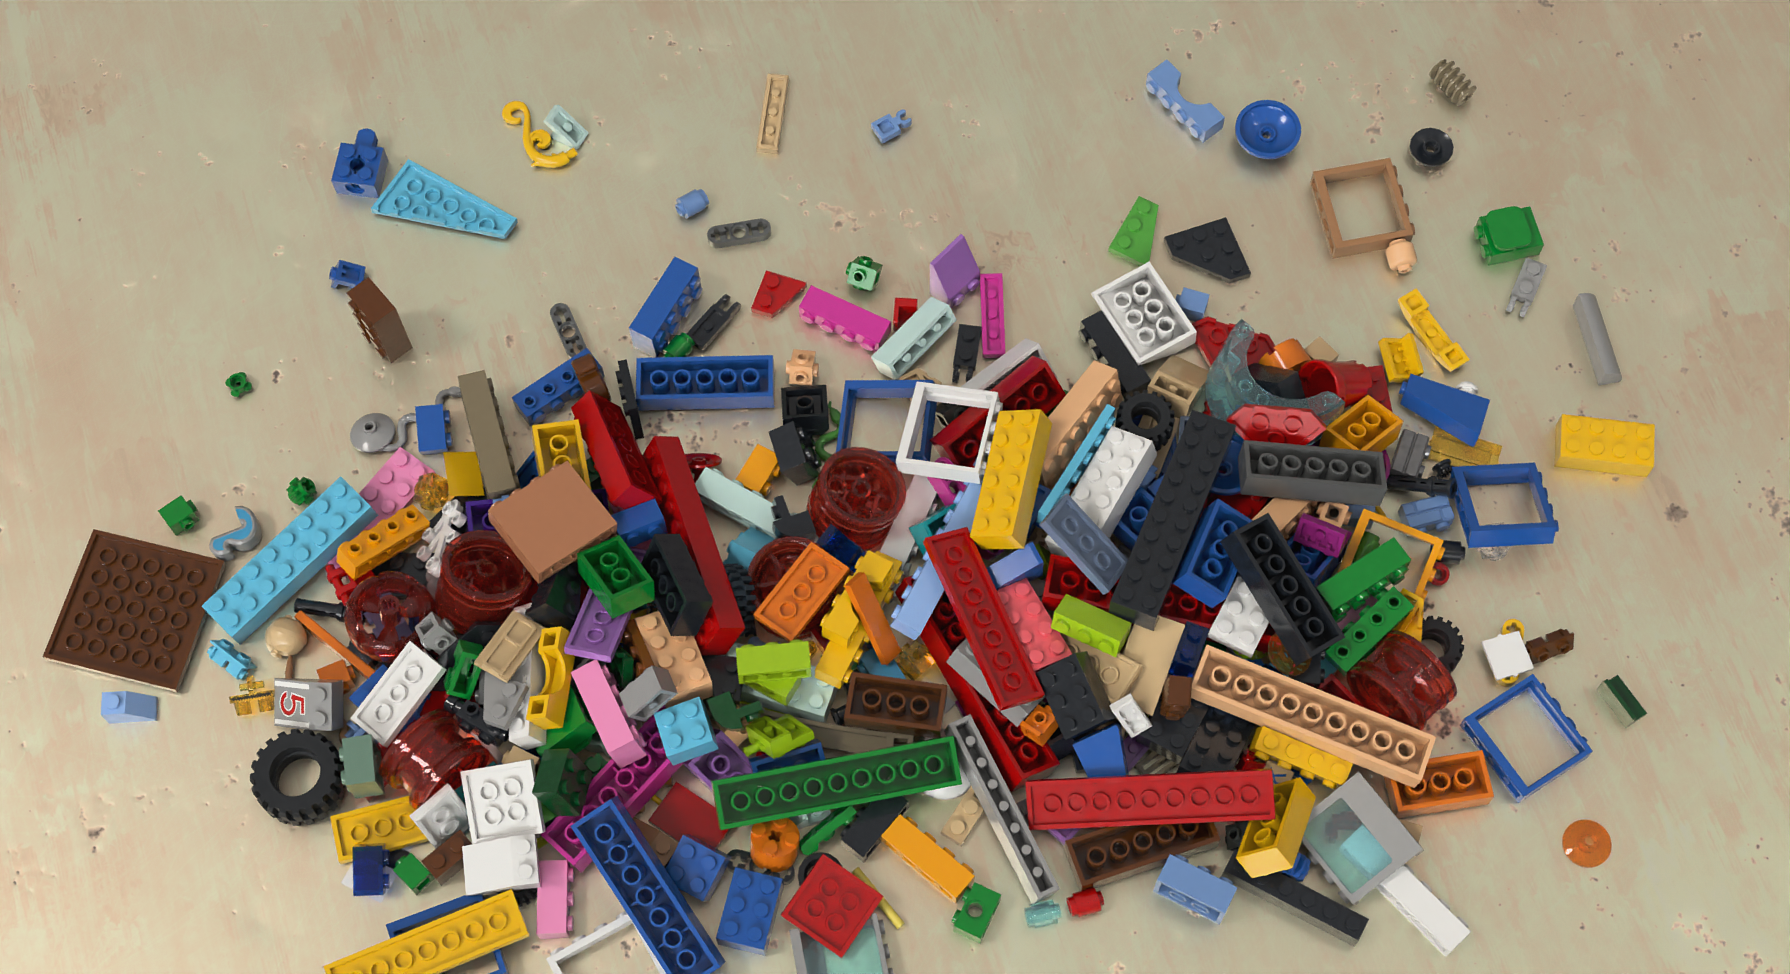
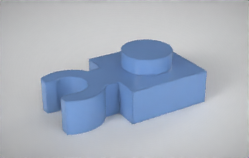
M905 109L898 111L894 118L887 114L871 123L872 130L882 144L900 135V128L911 126V118L907 120L901 119L906 116Z

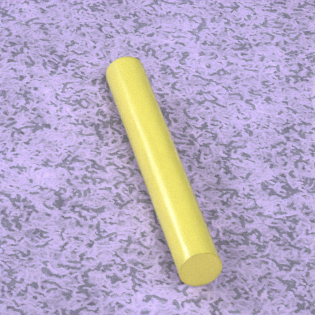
M859 867L852 871L854 876L879 892ZM883 897L878 906L898 930L905 923Z

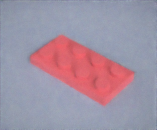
M1027 578L997 590L1035 673L1072 655L1060 632L1051 628L1052 619Z

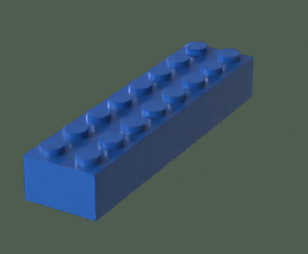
M618 796L611 798L571 825L574 833L666 974H711L726 962Z

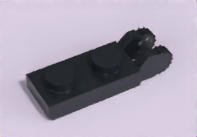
M723 295L688 331L687 335L693 339L695 346L700 350L704 351L732 320L731 318H734L741 309V304L735 302L726 312L723 310L730 301L731 297L729 295Z
M959 324L953 361L952 382H958L960 369L968 370L966 382L973 378V371H975L981 326Z

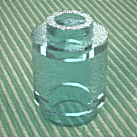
M1053 899L1029 904V907L1024 908L1028 928L1034 926L1036 929L1058 924V918H1062L1060 906L1058 903L1054 904Z

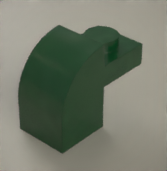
M730 691L707 700L714 719L722 727L730 731L739 732L746 730L743 720H747V722L755 721L761 718V713L765 712L759 700L737 708Z

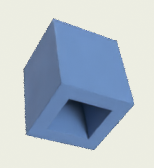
M1183 287L1182 294H1177L1175 300L1187 318L1196 322L1203 319L1210 294Z

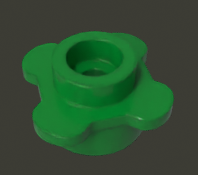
M244 372L231 375L225 382L226 386L230 387L233 397H239L242 392L252 389V384L247 381V375Z

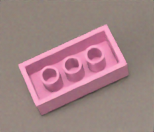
M593 660L572 671V677L607 753L622 769L646 756L647 754L643 747L647 746L642 734L635 727L637 726L636 720L628 718L619 696L620 692L617 688V681L614 674L610 673L607 665L602 666L598 660Z

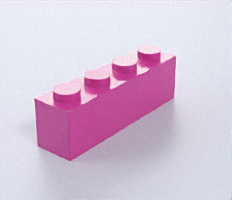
M812 285L799 305V316L803 321L809 324L815 323L826 332L837 333L846 341L859 343L868 351H877L885 343L891 332V321Z

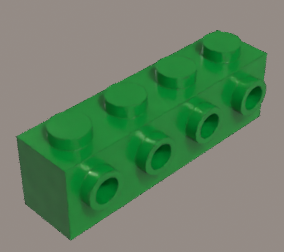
M1394 586L1389 591L1385 588L1376 597L1378 601L1372 607L1367 605L1359 613L1361 618L1355 624L1351 621L1343 628L1342 632L1345 638L1326 649L1325 658L1344 677L1413 611L1414 605Z

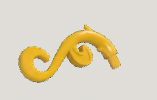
M512 101L503 108L502 116L504 121L513 125L520 124L522 120L520 117H513L512 113L516 110H521L524 113L523 144L526 153L534 161L531 164L532 167H561L570 163L569 160L578 155L574 148L565 153L563 151L559 154L551 153L552 156L541 154L535 149L534 143L539 141L537 144L538 149H546L552 142L551 137L543 129L535 130L531 133V115L527 105L521 101Z

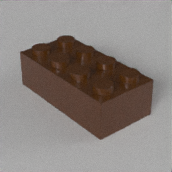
M369 277L346 293L350 300L347 304L353 311L352 315L358 322L357 325L362 331V336L369 344L373 343L376 347L374 348L382 359L386 357L390 363H393L413 348L396 308Z
M852 672L844 715L845 726L927 738L941 737L947 700V685Z

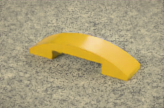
M1417 288L1397 300L1405 318L1419 340L1431 355L1449 372L1454 371L1470 360L1457 342L1452 343L1428 310L1429 304Z

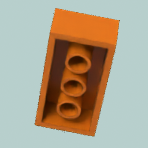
M1483 750L1429 758L1423 778L1415 788L1384 776L1391 810L1397 818L1488 805L1494 798Z

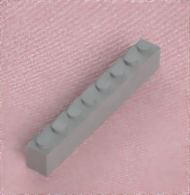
M969 714L950 723L944 730L946 736H954L958 761L1031 904L1033 905L1052 896L1060 888L971 715Z

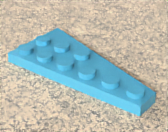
M409 159L371 207L372 213L502 239H506L518 223L517 218Z
M1109 404L1105 406L1038 511L1036 522L1041 523L1058 500L1066 493L1070 494L1072 488L1084 474L1109 429L1116 421L1114 417L1115 407Z

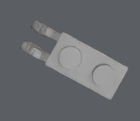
M1526 257L1511 292V299L1506 311L1511 312L1517 300L1524 303L1519 316L1525 317L1529 305L1531 306L1547 265Z

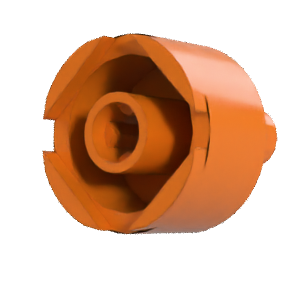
M1292 338L1275 346V351L1271 355L1267 352L1260 359L1259 364L1298 371L1299 373L1300 368L1306 362L1311 361L1300 342Z
M789 818L753 824L750 839V855L756 866L763 870L764 868L770 869L771 872H782L789 869L795 863L799 852L800 840L796 824Z

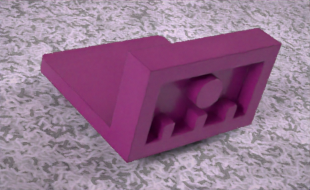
M1303 513L1293 540L1305 547L1319 550L1327 556L1338 558L1351 538L1352 532Z

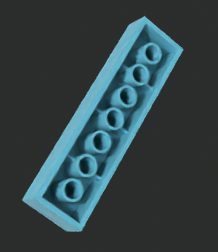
M340 476L210 597L202 607L241 645L337 555L338 548L343 542L351 541L378 514Z

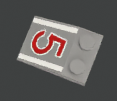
M274 678V726L318 731H333L343 728V680Z

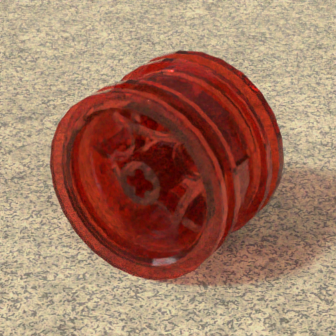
M851 447L834 453L826 460L807 501L806 511H809L816 535L827 545L845 552L860 553L877 547L888 535L894 520L897 518L905 502V480L895 463L876 450L865 447Z
M477 530L461 534L451 540L442 555L440 577L435 591L437 612L442 619L447 618L454 625V630L462 634L466 633L469 627L476 621H496L502 625L515 607L526 604V593L528 592L532 575L498 532Z

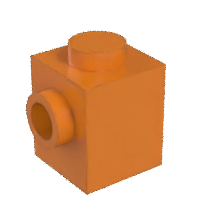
M344 659L316 670L319 679L343 680V695L356 687L353 679L357 678L352 665L348 666Z

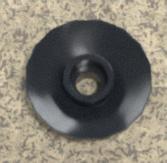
M1425 128L1414 134L1409 148L1411 155L1417 162L1424 166L1437 167L1449 161L1453 154L1454 146L1451 138L1440 129Z

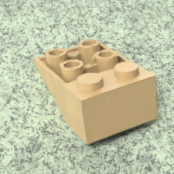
M1171 355L1157 370L1147 390L1150 394L1153 391L1158 392V397L1161 395L1166 397L1165 402L1171 403V410H1174L1175 413L1174 417L1180 419V416H1189L1213 372L1175 355Z

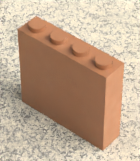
M568 461L561 465H554L547 474L542 477H535L529 485L522 489L514 490L510 497L503 501L495 502L488 510L490 523L538 584L577 560V553L600 544L617 534V522Z

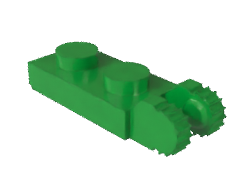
M852 805L837 808L812 828L799 841L801 853L810 856L812 852L817 851L818 844L822 840H829L834 836L835 830L841 825L845 826L854 819V814L857 813Z

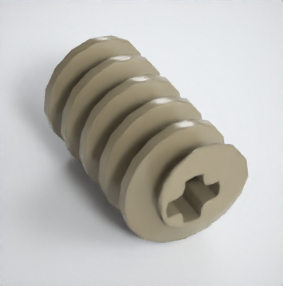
M1444 59L1432 68L1429 76L1431 79H1435L1434 82L1436 85H1440V89L1445 91L1447 97H1451L1452 103L1456 104V106H1461L1472 97L1477 87L1472 86L1468 88L1471 80L1463 82L1466 75L1462 73L1458 76L1460 68L1456 67L1452 70L1455 62L1446 63L1447 60Z

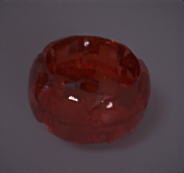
M385 571L379 573L378 576H369L355 587L346 602L344 621L348 637L358 651L373 660L393 663L409 641L416 644L422 650L425 648L421 644L416 630L408 637L401 636V640H399L395 626L401 622L402 617L419 616L420 623L431 612L436 615L437 612L433 596L424 584L422 585L409 574L398 571ZM385 593H401L407 595V598L400 605L399 600L395 596L385 595L382 597L381 595ZM363 611L379 614L380 621L385 626L377 640L374 635L368 634L363 627Z

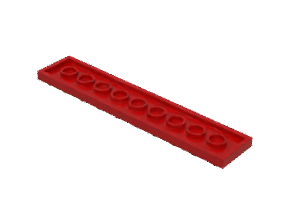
M1272 768L1026 780L1025 782L1029 830L1276 819Z

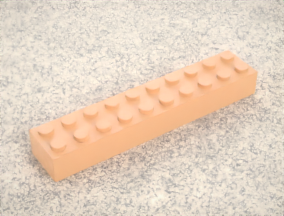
M1206 645L1192 678L1191 698L1259 726L1270 728L1413 788L1423 778L1436 740V736L1209 645Z

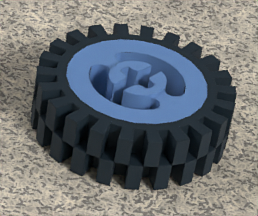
M736 563L723 564L745 625V629L740 634V636H744L748 632V628L752 626L750 620H754L752 611L756 610V605L752 604V600H756V595H752V591L755 588L754 585H749L752 581L751 576H747L748 571L743 569L742 565Z

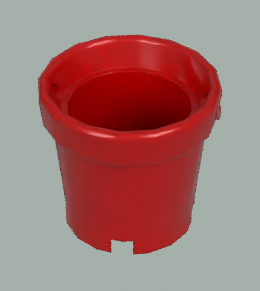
M1314 359L1306 362L1299 370V377L1308 407L1320 419L1334 416L1340 410L1354 406L1367 396L1368 388L1372 387V378L1367 367L1364 364H1357L1355 360L1331 362L1324 359Z

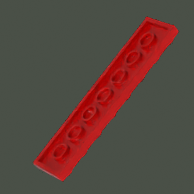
M968 527L926 537L923 544L999 711L1041 699L1045 695L974 540L970 537Z

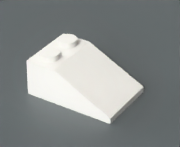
M535 834L511 836L462 846L466 896L505 892L510 889L514 891L541 887Z

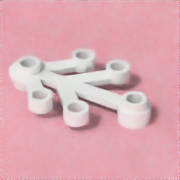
M456 499L448 501L443 506V515L433 529L428 527L424 531L422 539L430 544L428 547L422 546L416 554V557L423 562L427 561L425 567L428 569V573L436 578L440 577L447 568V562L441 559L446 542L456 546L462 537L460 533L453 530L451 524L460 528L467 519V516L462 513L463 507ZM436 548L434 556L430 558L432 552Z

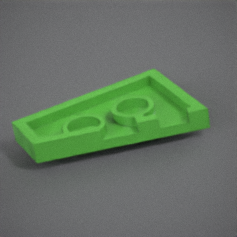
M1139 196L1109 246L1108 252L1138 266L1149 262L1159 205Z

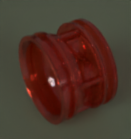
M1392 630L1378 642L1377 649L1366 659L1360 660L1356 663L1355 667H1352L1347 672V683L1355 698L1366 709L1418 730H1423L1427 725V720L1436 711L1444 709L1457 696L1456 684L1444 664L1424 644L1402 631Z

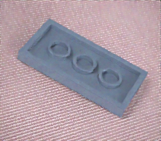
M1066 493L1058 500L1039 525L1104 595L1112 589L1120 578L1128 559Z

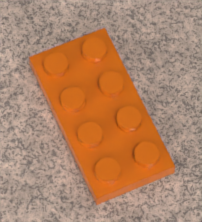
M810 542L753 616L788 642L796 640L849 573L850 569L816 544Z

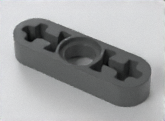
M762 218L713 226L707 233L708 243L713 248H724L765 241L771 236V226L766 219ZM758 227H763L764 232L759 233ZM749 228H751L752 235H749ZM737 229H742L746 232L741 238L735 237L733 233ZM726 232H729L730 239H727ZM715 234H719L720 240L715 239Z
M564 303L555 304L550 310L551 319L570 359L576 355L572 344L576 342L580 352L587 347L570 308ZM559 311H562L566 322L562 323L558 315ZM568 328L574 329L575 334L572 337L563 336L564 330Z

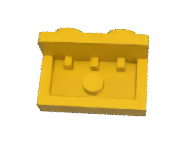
M1407 333L1402 338H1382L1378 341L1389 382H1408L1410 374L1421 376L1424 373L1413 333Z

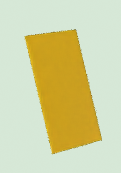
M443 452L450 496H484L476 452Z

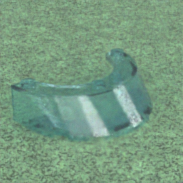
M1243 319L1231 330L1207 374L1205 398L1212 417L1226 421L1227 417L1243 404L1312 409L1327 426L1343 414L1345 401L1332 392H1322L1305 399H1286L1275 396L1261 388L1252 378L1247 366V351L1254 339L1255 332ZM1323 432L1316 438H1314L1311 442H1309L1306 446L1312 445L1313 443L1319 441L1322 438Z

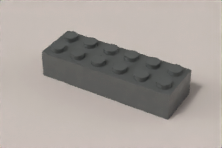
M1244 440L1238 456L1241 495L1380 506L1387 491L1383 452Z

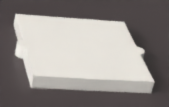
M1519 631L1506 635L1498 634L1495 638L1481 642L1496 681L1511 676L1516 678L1518 674L1534 669Z

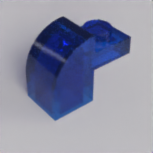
M832 524L829 525L816 542L824 551L848 566L853 573L857 570L855 565L860 556L865 557L867 553Z

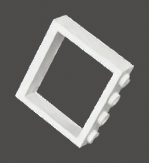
M917 381L896 458L898 472L981 484L999 411L1003 409V403H1000L998 392ZM927 400L989 409L975 468L912 459Z
M624 911L610 924L603 923L597 926L592 934L588 936L581 935L572 941V945L566 948L560 947L555 949L546 960L554 974H563L558 964L633 922L626 911ZM634 925L650 957L652 958L657 970L660 974H666V972L664 971V969L652 953L651 949L639 933L638 929Z

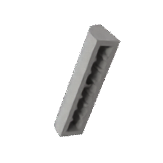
M1581 293L1577 296L1573 309L1598 386L1620 382L1622 375L1596 296L1591 293Z

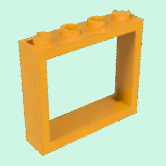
M1363 509L1337 573L1351 565L1369 520L1433 545L1414 594L1425 600L1428 591L1424 590L1427 581L1432 582L1437 569L1433 568L1436 559L1441 560L1445 547H1442L1444 540Z

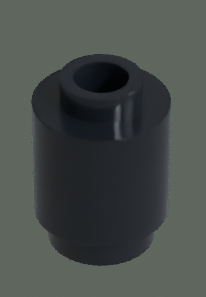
M1444 540L1442 547H1445L1441 560L1436 559L1435 562L1459 565L1460 560L1465 559V546H1461L1460 541Z

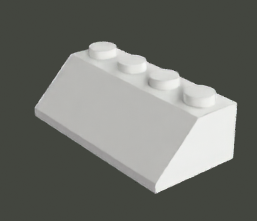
M1025 338L961 387L990 391L1031 356L1045 360L1057 380L1058 378L1040 344Z

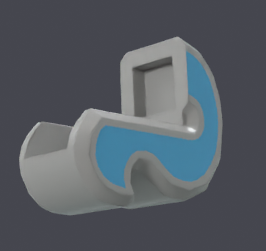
M235 506L242 526L211 539L209 548L217 559L224 561L232 560L235 557L233 550H251L259 543L262 536L261 525L249 508Z

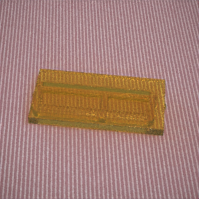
M1435 426L1429 442V446L1432 447L1428 460L1439 463L1445 459H1450L1452 462L1450 465L1454 467L1495 465L1499 463L1498 460L1502 446L1478 438L1475 446L1472 447Z

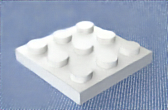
M533 759L460 772L472 844L511 836L546 832L541 801L532 794L536 780Z

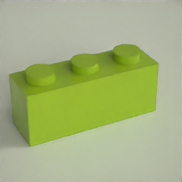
M1066 594L1054 611L1051 628L1113 657H1117L1128 639L1132 623Z
M796 639L789 643L769 642L762 646L746 644L741 646V648H736L739 684L812 677L808 641Z

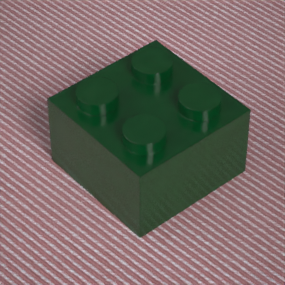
M569 748L546 749L543 752L532 794L555 816H581L593 772Z

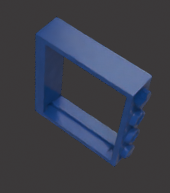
M845 380L835 454L839 462L847 467H854L855 465H866L869 467L888 465L890 467H897L896 458L898 451H850L857 398H913L917 381L933 384L935 382L933 380ZM927 400L921 448L920 451L913 452L912 459L930 461L932 449L930 439L933 438L937 402Z
M1535 462L1452 467L1450 478H1455L1457 481L1454 501L1468 548L1553 544L1555 532L1559 531L1558 521L1553 518V506L1551 503H1548L1547 488L1542 485V473L1538 472ZM1512 483L1529 484L1541 523L1479 526L1467 486Z
M1534 674L1464 718L1460 724V727L1478 751L1483 750L1485 760L1518 803L1588 758L1593 752L1586 743L1588 740L1576 730L1573 720L1565 716L1561 711L1559 702L1555 698H1551L1546 691L1545 684L1540 683ZM1525 691L1530 694L1576 754L1528 787L1479 723L1480 720Z
M483 894L464 895L386 924L389 937L391 939L485 900ZM502 949L493 951L499 970L489 974H509Z

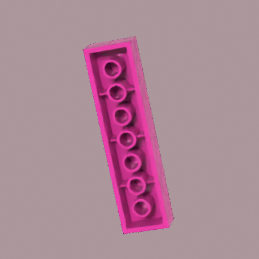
M665 705L661 707L658 711L666 709ZM654 714L638 730L647 746L643 747L647 755L622 769L611 759L592 779L581 816H557L545 829L546 832L541 833V836L581 873L593 860L574 833L571 825L615 796L619 797L633 818L684 763L673 766L667 758Z

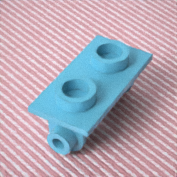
M210 640V643L214 646H211L207 651L209 658L221 667H224L227 661L230 662L225 670L237 680H245L249 675L247 670L257 668L251 662V658L248 655L236 651L233 648L234 645L228 640Z

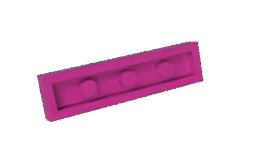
M1002 273L980 274L983 358H1000L1005 354Z

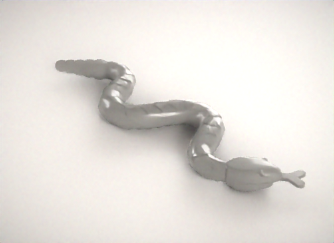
M453 386L440 391L436 396L435 405H444L443 400L449 395L455 398L461 397L460 388ZM415 413L403 415L398 421L397 426L398 442L393 445L389 444L380 451L392 452L405 445L407 441L406 425L409 422H416Z

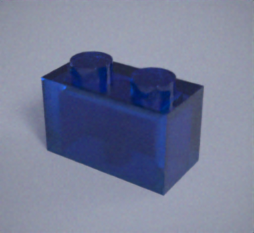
M1189 621L1186 622L1168 674L1193 677L1210 629Z
M385 843L355 844L352 847L353 896L384 895L386 889H390V874H386V864L390 862L389 849H385Z

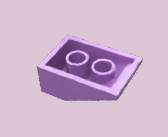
M962 234L930 263V294L935 299L948 304L950 308L954 305L958 306L964 300L965 295L969 291H974L980 283V270Z
M716 728L714 734L719 749L683 763L712 793L711 780L752 773L749 758L722 730Z

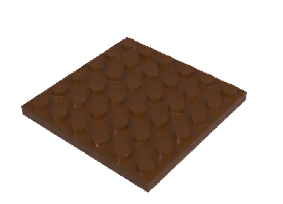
M93 529L43 658L48 661L178 693L208 614L202 605L216 593L226 567V562Z

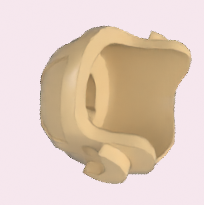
M291 615L279 617L266 629V645L271 652L270 654L274 657L282 658V655H296L302 651L307 643L306 630L301 622L292 619Z

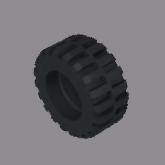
M291 729V734L287 735L285 732L277 734L279 738L273 741L270 738L265 742L268 746L264 750L260 748L256 753L259 757L258 761L253 760L251 768L254 770V773L250 774V782L253 784L251 789L259 804L273 818H277L284 824L290 822L293 826H301L303 821L307 825L314 824L315 818L319 817L323 820L328 817L326 812L330 809L334 812L338 807L336 804L337 800H343L345 796L343 788H346V785H343L341 781L344 761L341 762L337 748L324 735L320 733L315 734L313 730L305 729L303 733L299 729ZM299 759H313L317 761L320 765V775L311 790L299 796H286L281 793L279 779L289 764Z

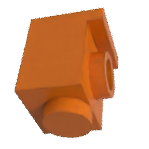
M1039 704L1027 719L1020 723L1023 734L1042 747L1059 727L1050 706L1046 705L1043 708Z

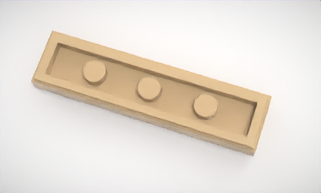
M767 75L756 146L757 152L778 154L789 75Z

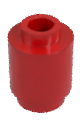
M1094 887L1072 893L1071 897L1066 898L1072 917H1082L1101 911V906L1104 905L1101 891H1096Z

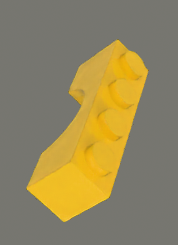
M868 550L865 557L860 556L855 565L857 570L853 576L849 575L844 585L858 572H865L873 591H882L893 573L894 563ZM845 589L842 595L837 594L832 603L833 610L830 614L826 613L820 626H822L823 637L847 649L859 630V619L853 613L852 602Z
M562 626L544 628L541 631L538 652L545 664L546 680L542 691L536 696H530L526 720L543 730L563 728L575 656L565 654L564 646L570 632Z

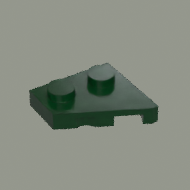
M619 644L613 660L609 664L620 691H623L630 682L635 680L633 670L634 659Z

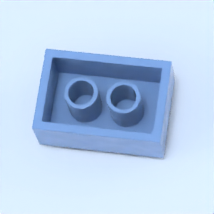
M1170 854L1157 879L1153 892L1220 925L1238 887L1234 886V883L1228 878H1218L1212 875L1211 871L1203 866L1195 867L1189 864V860L1181 855L1176 854L1173 856Z

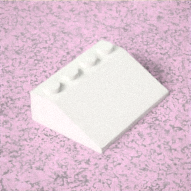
M1150 262L1091 293L1138 366L1176 354L1196 342L1197 331Z

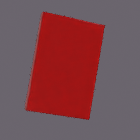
M675 782L648 820L650 824L678 843L683 835L690 834L715 848L720 846L732 829L720 830L716 808L678 782Z

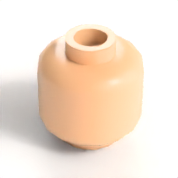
M1397 239L1390 242L1389 247L1385 250L1389 267L1394 271H1399V273L1409 272L1412 270V266L1417 263L1414 245L1412 242L1406 241V239Z

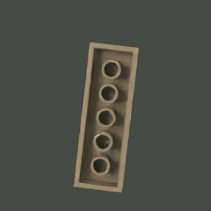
M485 370L458 376L461 397L488 500L498 499L503 495H509L510 497V494L520 488L515 473L513 458L510 455L507 436H505L504 424L499 413L492 379L486 377Z

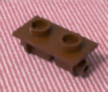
M1558 629L1545 635L1548 642H1545L1542 637L1526 641L1525 644L1527 652L1530 653L1532 664H1536L1573 650L1574 633H1569L1567 629Z

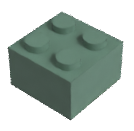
M372 734L342 738L343 747H339L341 762L344 761L341 781L343 785H346L348 792H351L355 798L385 794L381 748Z

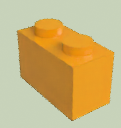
M757 444L735 480L741 482L744 488L749 491L755 490L763 496H767L771 491L772 481L781 474L775 452Z

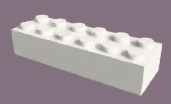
M1111 426L1070 496L1108 538L1113 533L1157 456L1153 441ZM1047 535L1045 541L1050 552L1054 555L1068 557L1054 540Z

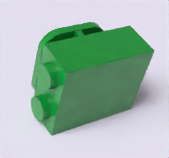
M1511 206L1492 210L1486 216L1479 217L1476 226H1474V235L1480 241L1481 255L1483 258H1486L1488 266L1540 255L1544 246L1530 206L1524 208Z
M571 684L563 728L547 729L546 745L536 747L541 757L546 749L569 748L576 755L590 744L593 734L597 731L579 690Z

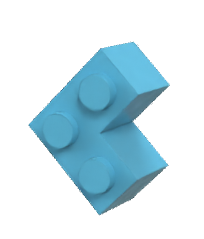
M750 527L744 533L741 532L736 540H731L726 551L729 554L723 564L736 563L742 565L743 569L748 571L747 576H751L752 581L749 585H753L759 566L769 558L775 538Z

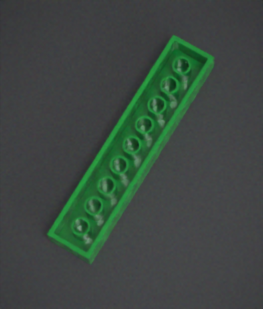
M950 735L711 780L720 830L962 784L954 736Z

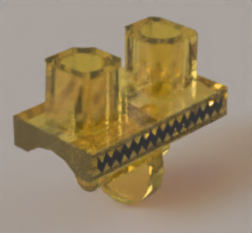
M251 675L247 677V683L239 684L240 691L248 690L249 694L230 696V704L234 703L237 716L252 714L251 700H258L260 712L274 710V690L257 692L258 688H264V681L256 682L254 676Z

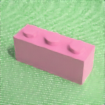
M568 860L539 861L541 887L537 888L536 934L540 939L569 938V931L574 929V918L570 916V906H574V892L570 891V882H574L575 878L574 867H570Z

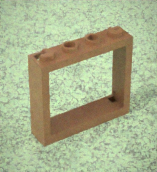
M1390 158L1313 171L1310 183L1332 259L1384 250L1389 247L1390 242L1397 239H1406V241L1411 242L1413 235H1415V227L1409 221V207L1407 203L1404 204L1402 198L1403 188L1397 182V168L1395 165H1392ZM1384 173L1401 231L1343 241L1326 183Z

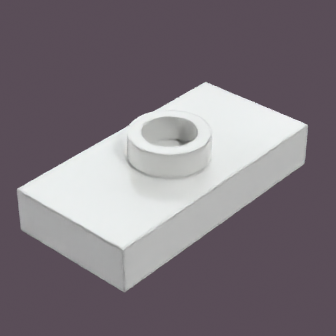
M1131 693L1109 705L1131 738L1152 727L1150 720Z

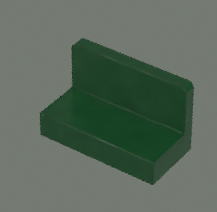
M1618 675L1610 680H1604L1596 689L1625 728L1647 714Z

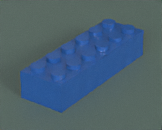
M773 355L637 358L636 403L638 411L774 408Z

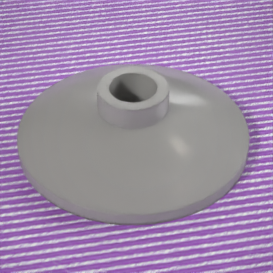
M367 414L353 425L350 432V440L353 446L361 452L373 453L380 451L393 440L395 435L394 423L385 414Z

